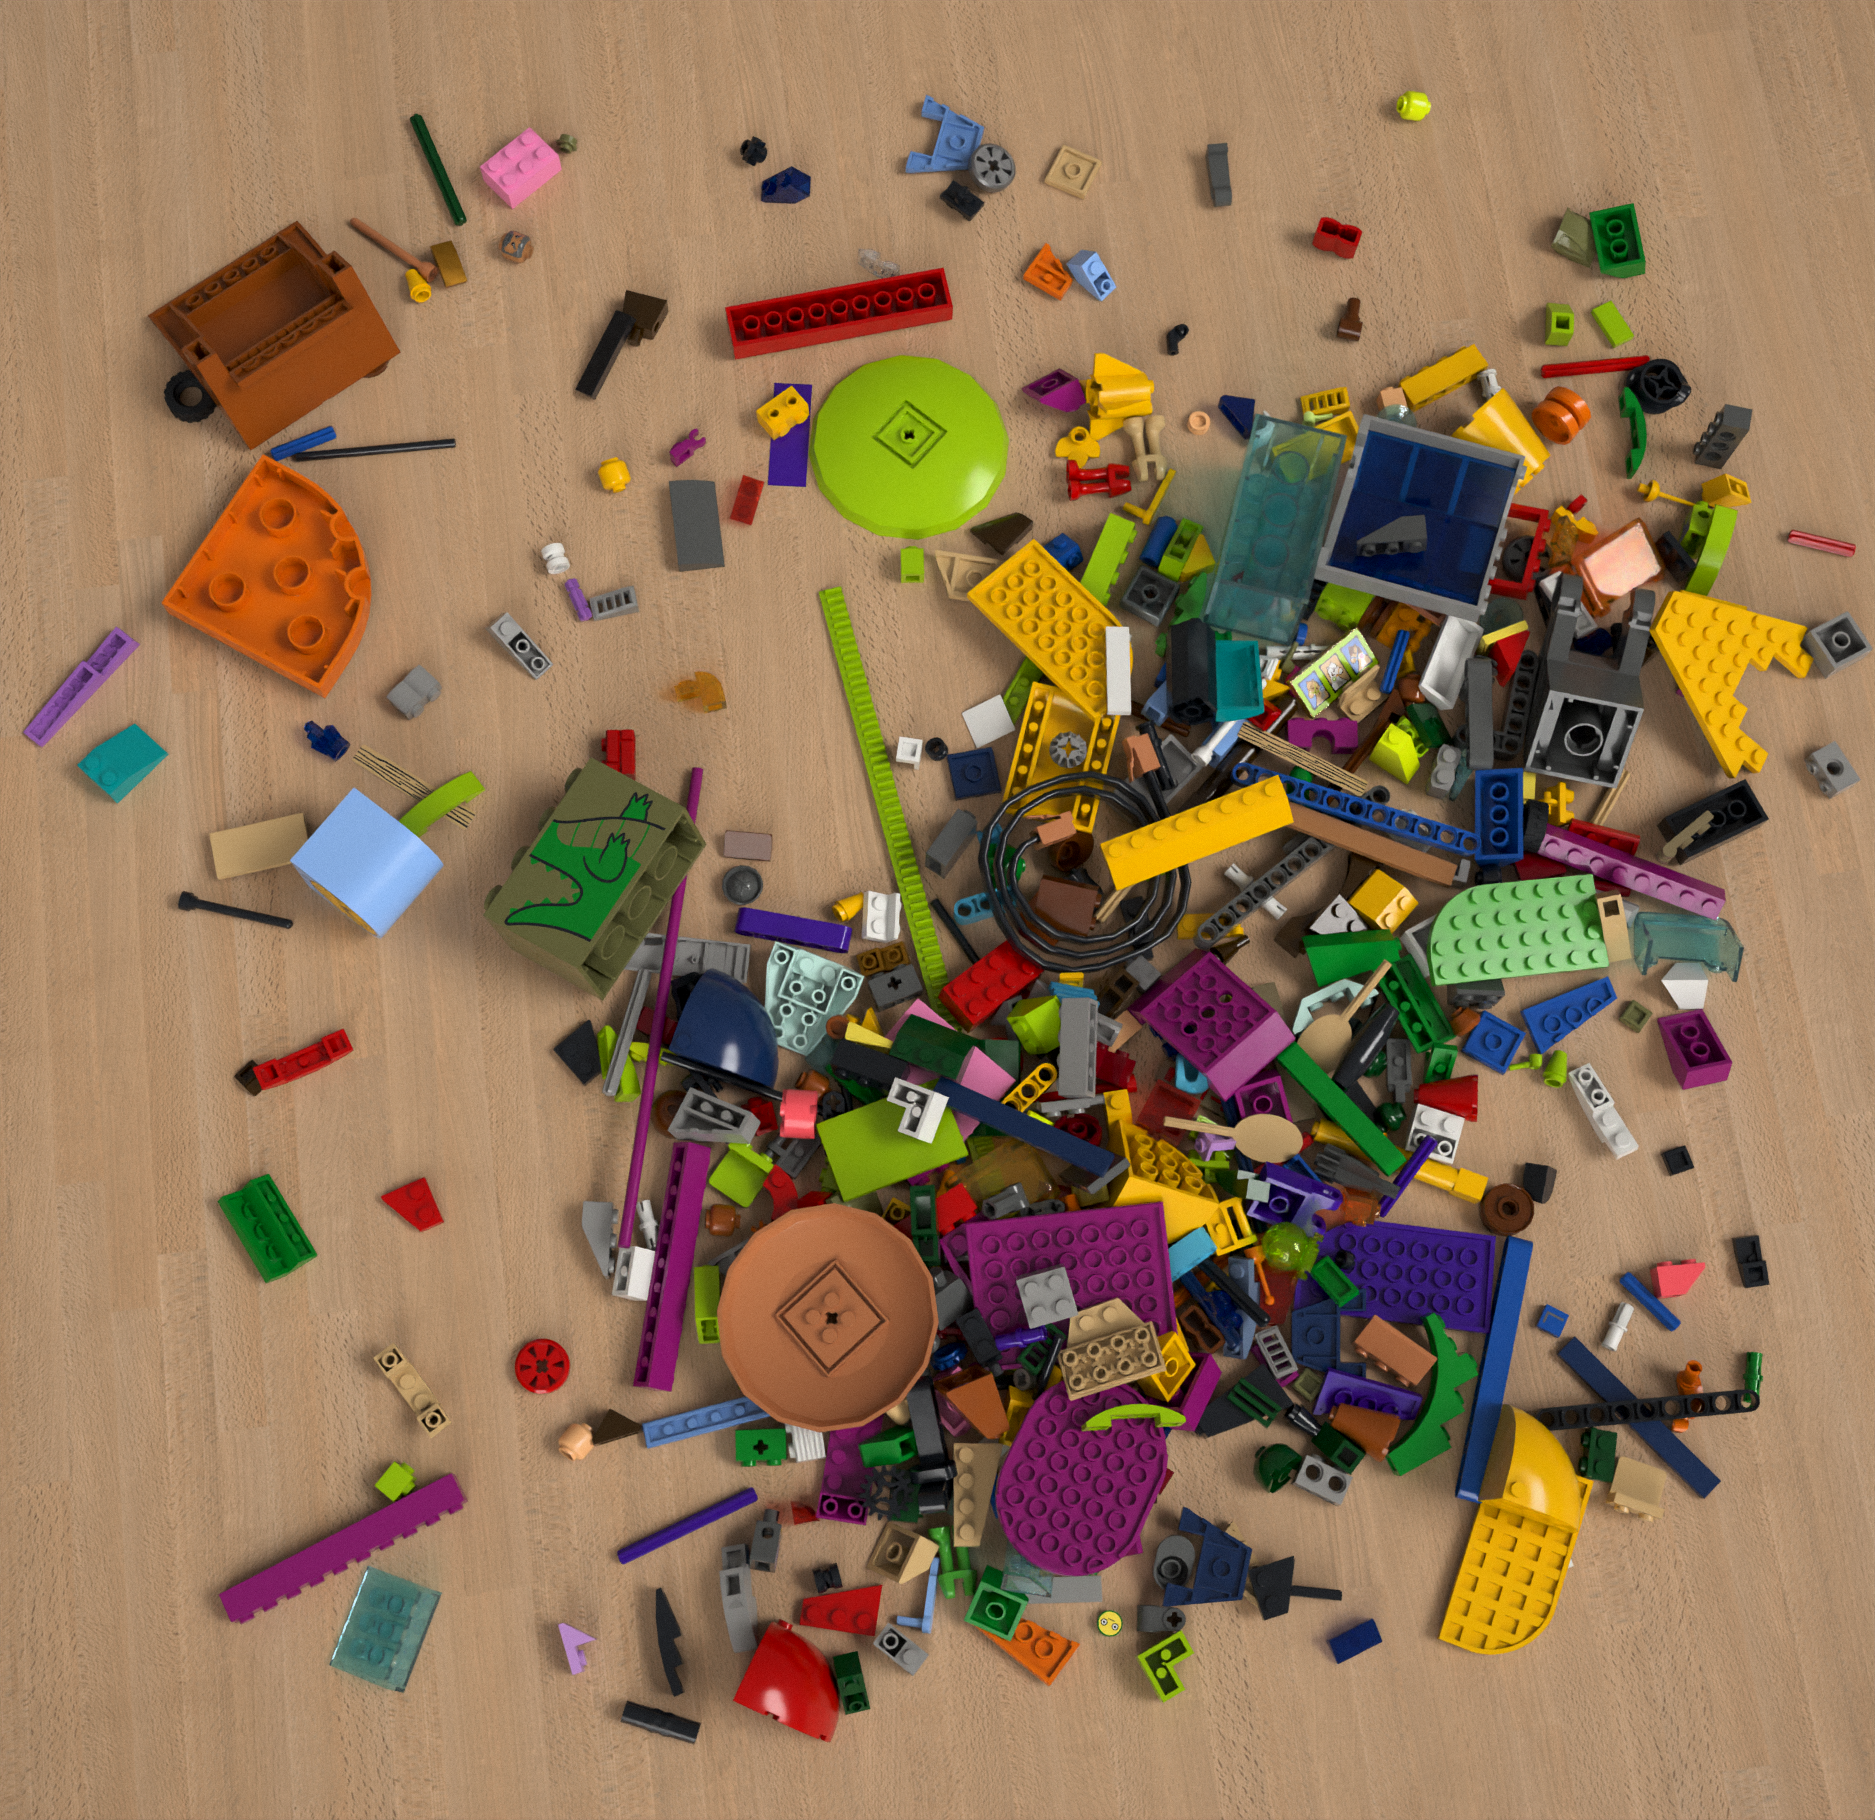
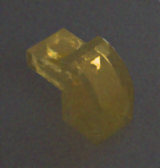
M694 672L696 681L685 680L674 686L678 702L700 697L705 714L727 708L722 685L710 673Z

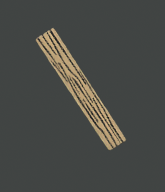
M1248 722L1243 723L1238 733V737L1358 796H1362L1368 784L1366 780L1283 739L1262 731Z
M362 745L352 759L359 766L418 802L437 790L432 785L366 745ZM460 804L443 817L465 830L476 813Z

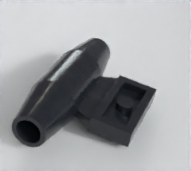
M1383 1003L1364 1024L1359 1019L1353 1017L1348 1021L1352 1029V1040L1342 1054L1331 1078L1341 1090L1347 1091L1368 1070L1389 1039L1400 1014L1390 1004Z

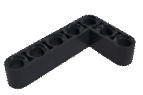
M920 1376L906 1395L920 1463L950 1460L932 1376ZM953 1478L921 1484L918 1492V1505L921 1515L948 1511L953 1496Z

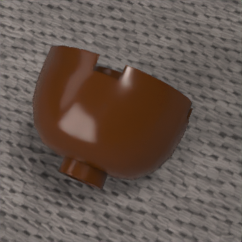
M668 1090L661 1093L652 1104L650 1120L654 1129L666 1138L676 1139L668 1129L687 1094L685 1092Z

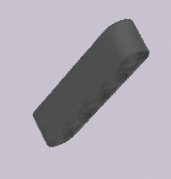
M1466 658L1464 666L1467 769L1492 770L1493 708L1491 659Z

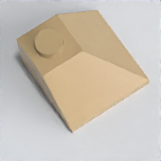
M887 1522L866 1568L903 1584L929 1569L939 1545L894 1523Z

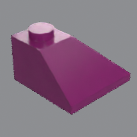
M1060 368L1022 388L1025 394L1038 402L1064 412H1074L1086 403L1078 378Z

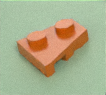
M1045 243L1023 276L1024 280L1060 301L1073 281L1068 272L1063 269L1060 260L1055 258L1051 252V247L1047 243Z

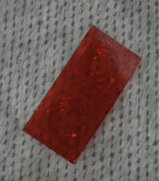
M743 475L730 519L752 526L764 481Z

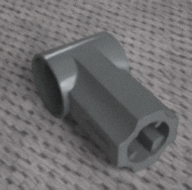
M1017 1182L1002 1188L1000 1193L983 1200L981 1208L984 1216L993 1220L1007 1213L1021 1210L1030 1204L1021 1182Z

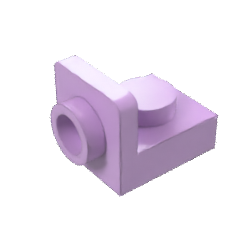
M1199 1132L1194 1148L1203 1161H1209L1213 1151L1234 1149L1236 1141L1233 1137Z

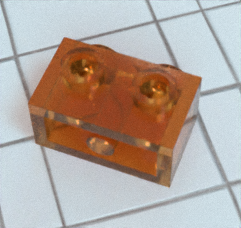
M1344 1186L1342 1192L1344 1200L1339 1207L1343 1218L1352 1221V1224L1366 1227L1367 1224L1374 1225L1375 1218L1380 1216L1381 1204H1378V1199L1373 1191L1369 1193Z

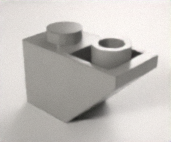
M890 1623L886 1625L873 1643L912 1676H914L929 1656Z

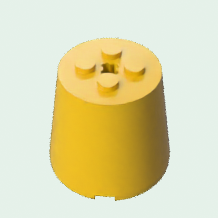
M1502 388L1472 415L1475 419L1469 425L1466 423L1463 427L1460 426L1450 437L1526 456L1523 465L1527 466L1524 479L1518 480L1515 495L1521 489L1518 485L1523 488L1533 478L1531 473L1537 475L1545 467L1543 462L1550 456V453L1509 393ZM1436 452L1458 471L1460 470L1462 458ZM1469 460L1465 476L1492 498L1502 501L1505 497L1512 471Z

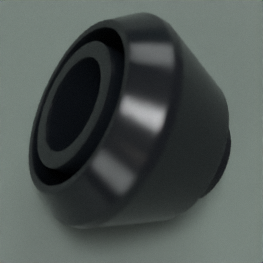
M1497 864L1481 867L1479 872L1475 873V886L1502 883L1501 868Z

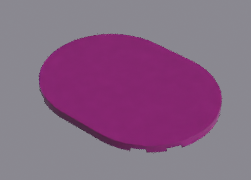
M1064 1380L1050 1387L1029 1408L1002 1463L995 1491L999 1522L1015 1550L1028 1562L1044 1571L1061 1576L1078 1577L1100 1572L1115 1564L1129 1552L1137 1541L1162 1487L1168 1463L1166 1436L1163 1427H1155L1154 1417L1111 1420L1112 1426L1107 1430L1081 1431V1426L1108 1409L1130 1404L1150 1405L1138 1392L1126 1384L1072 1401L1068 1397Z

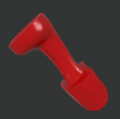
M1067 460L1066 482L1068 484L1069 500L1076 501L1081 496L1095 493H1108L1109 498H1114L1132 490L1131 481L1124 479L1130 475L1129 466L1108 463L1107 467L1081 469L1076 460ZM1105 479V482L1080 483V481Z

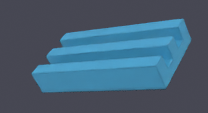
M1052 981L1048 987L1051 996L1056 995L1061 1004L1062 998L1089 997L1097 1000L1093 989Z

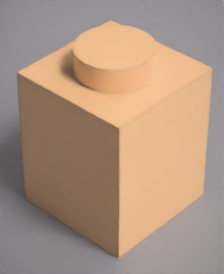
M1388 387L1380 391L1376 402L1381 419L1393 422L1405 421L1409 410L1402 387Z

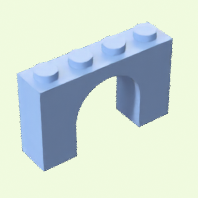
M1166 681L1147 700L1141 712L1150 721L1155 720L1158 727L1169 717L1167 715ZM1213 713V719L1210 721L1212 733L1202 743L1204 746L1224 723L1215 721V713ZM1238 720L1212 751V760L1208 763L1215 769L1241 739L1238 737V733L1244 722L1251 724L1249 720Z

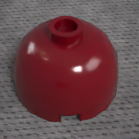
M1078 1113L1070 1118H1067V1115L1062 1116L1055 1122V1128L1097 1147L1100 1146L1102 1127L1099 1126V1121L1089 1114Z

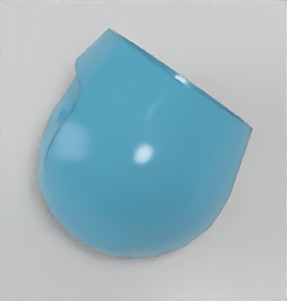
M1177 1053L1175 1089L1193 1095L1206 1091L1209 1088L1207 1078L1186 1058Z

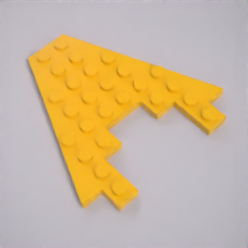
M1670 591L1667 593L1649 631L1726 776L1729 779L1736 778L1742 765L1752 773H1760L1768 753L1739 729L1748 708L1739 702L1733 694L1748 663L1752 664L1759 671H1766L1773 657L1798 679L1805 678L1814 660L1813 657L1800 647L1808 628L1685 593Z

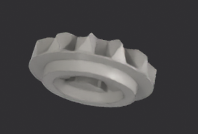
M1071 731L1060 732L1052 739L1049 748L1050 756L1061 767H1076L1086 757V741L1079 734H1074ZM1068 741L1071 744V748L1075 749L1071 751L1069 758H1067L1066 750L1062 749V747H1066Z

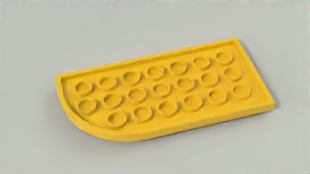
M1033 539L967 593V598L1093 722H1096L1107 712L1106 626H1123L1107 608ZM1130 643V677H1131L1132 668H1133V652H1132V647H1131V643Z

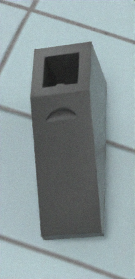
M1425 515L1400 517L1357 541L1356 556L1371 557L1379 554L1394 555L1404 552L1418 553L1426 551L1427 532Z

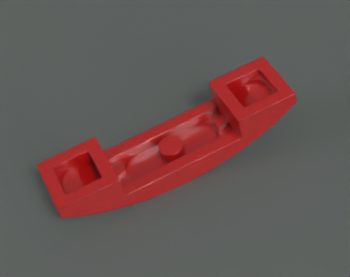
M344 1028L322 1037V1041L279 1060L274 1058L253 1067L262 1090L274 1088L307 1076L354 1051Z

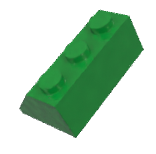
M1634 203L1589 212L1600 272L1619 278L1645 274L1646 261Z

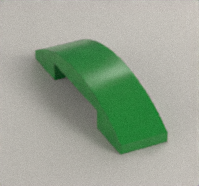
M1625 387L1619 395L1618 401L1620 418H1629L1633 449L1625 457L1627 479H1632L1645 454L1647 429L1644 414L1637 398L1629 387Z

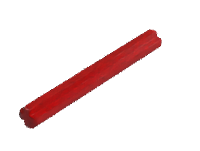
M1648 355L1547 364L1542 365L1541 376L1543 378L1633 370L1649 362L1650 358Z

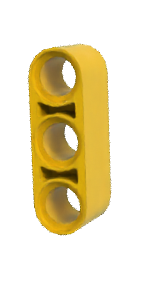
M1048 1063L1039 1065L1001 1103L1004 1105L1012 1103L1016 1110L1023 1112L1055 1081L1057 1077L1055 1067ZM1040 1070L1049 1072V1081H1042L1040 1079ZM1022 1087H1030L1033 1091V1097H1024L1021 1092Z

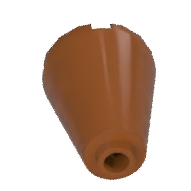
M1339 1403L1338 1406L1333 1405L1327 1418L1331 1420V1427L1378 1462H1382L1389 1451L1387 1448L1390 1442H1393L1400 1424V1417L1396 1414L1345 1403Z

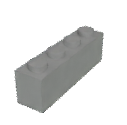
M1089 997L1062 998V1005L1059 1007L1061 1029L1058 1032V1041L1060 1043V1053L1057 1056L1059 1077L1056 1081L1058 1095L1065 1098H1095L1098 1001Z

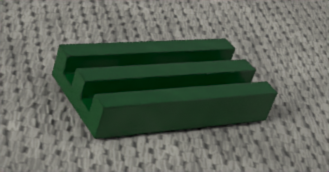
M1242 1377L1226 1397L1266 1429L1282 1409ZM1243 1386L1247 1390H1249L1252 1394H1254L1256 1397H1258L1260 1400L1266 1403L1269 1407H1271L1273 1409V1412H1270L1268 1409L1262 1406L1259 1402H1257L1246 1392L1240 1389V1387ZM1236 1393L1264 1413L1268 1419L1264 1420L1234 1397Z

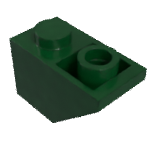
M1327 1421L1324 1422L1319 1433L1311 1439V1442L1329 1459L1350 1475L1366 1455L1363 1450L1331 1427Z
M858 1651L834 1656L833 1661L845 1715L869 1710L870 1704Z

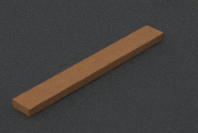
M1288 801L1294 822L1286 825V827L1443 887L1449 888L1451 886L1457 868L1456 864Z

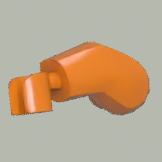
M1688 1361L1685 1370L1677 1374L1676 1384L1680 1395L1704 1393L1699 1378L1702 1365L1698 1361ZM1694 1398L1690 1403V1407L1694 1412H1698L1701 1403L1698 1399ZM1695 1417L1673 1419L1671 1430L1678 1433L1685 1432L1689 1425L1688 1419H1694Z

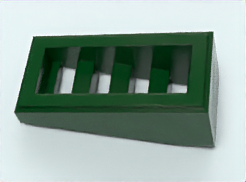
M1052 1323L1045 1325L1046 1330L1050 1332L1053 1336H1055L1056 1333H1060L1064 1335V1340L1067 1338V1336ZM1048 1338L1044 1342L1051 1347L1053 1341ZM1039 1342L1030 1343L1022 1350L1015 1361L1032 1376H1036L1044 1366L1049 1351ZM1035 1347L1044 1354V1357L1040 1358L1031 1349ZM1027 1354L1038 1363L1036 1366L1025 1358Z

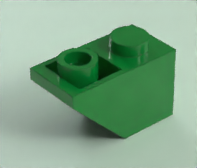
M896 1425L858 1444L865 1468L897 1464L918 1455L914 1430L902 1425Z

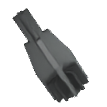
M1327 1143L1323 1152H1318L1314 1161V1165H1317L1315 1169L1316 1176L1331 1184L1336 1182L1340 1185L1369 1193L1375 1190L1393 1199H1396L1401 1188L1379 1178L1380 1173L1360 1160L1347 1155L1345 1150Z

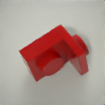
M753 1097L748 1100V1103L741 1105L742 1109L753 1113L761 1122L754 1136L758 1137L778 1129L772 1101L762 1099V1097Z

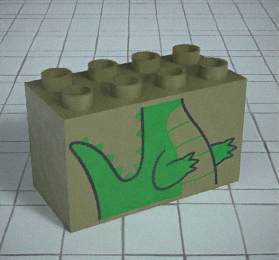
M591 757L583 769L576 768L571 772L565 783L566 794L557 808L549 807L542 814L538 824L539 834L531 846H523L516 852L511 863L513 872L503 887L497 885L488 893L484 902V909L486 911L483 916L512 950L603 1001L707 844L685 807Z

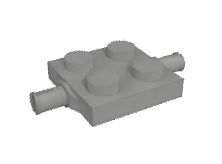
M1104 1094L1095 1095V1098H1076L1041 1103L1036 1101L1031 1103L1023 1113L1031 1110L1037 1113H1044V1117L1060 1116V1111L1068 1110V1114L1085 1113L1084 1108L1105 1104Z

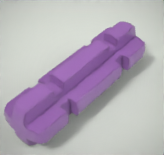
M568 579L565 587L567 592H570L569 597L575 610L579 611L577 615L580 621H587L592 617L590 608L586 607L588 604L582 590L578 589L580 585L577 579Z

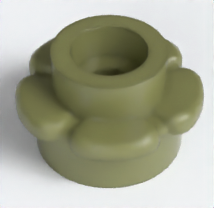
M561 134L560 139L556 141L559 150L564 153L570 154L572 151L577 150V140L570 135Z

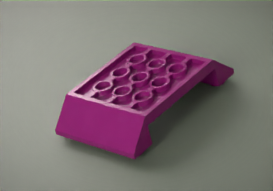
M1197 948L1126 1008L1140 1024L1144 1025L1147 1022L1207 1078L1208 1087L1225 1102L1295 1040V1036L1274 1008L1211 952ZM1222 995L1232 996V1000L1228 1003H1223L1219 1000ZM1206 1010L1215 1012L1211 1018L1202 1017V1013ZM1189 1025L1197 1027V1030L1192 1034L1184 1032V1029Z

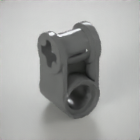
M1137 1605V1631H1179L1185 1625V1614L1178 1608ZM1172 1612H1176V1616L1181 1619L1180 1622H1176L1175 1627H1172L1171 1622L1167 1621V1617L1172 1616Z

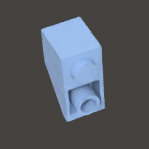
M1080 250L1066 263L1076 281L1099 301H1103L1116 288L1097 252Z

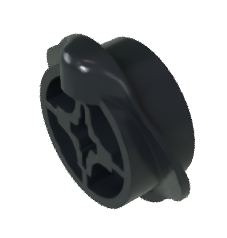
M1654 359L1642 366L1636 367L1624 380V386L1629 387L1637 398L1642 411L1647 414L1664 413L1684 403L1691 394V387L1679 367L1667 359ZM1647 373H1655V374H1657V375H1656V376H1653V375L1647 376V375H1645V374H1647ZM1659 397H1662V398L1667 397V398H1670V399H1669V400H1659L1658 398H1659Z

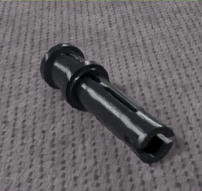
M1151 720L1136 726L1135 729L1139 731L1140 735L1148 733L1161 766L1155 771L1161 791L1164 792L1176 786L1162 752V739L1158 737L1154 727L1156 724L1155 720Z

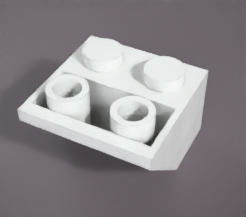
M1417 1104L1412 1110L1408 1124L1405 1150L1414 1153L1423 1139L1429 1135L1437 1141V1146L1429 1155V1158L1452 1165L1465 1118Z

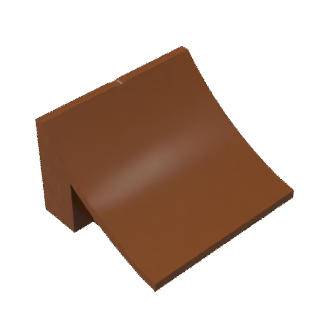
M298 221L148 315L152 323L191 370L250 450L308 414L327 399L334 397L387 360L389 361L401 353L352 265L335 250L327 255Z

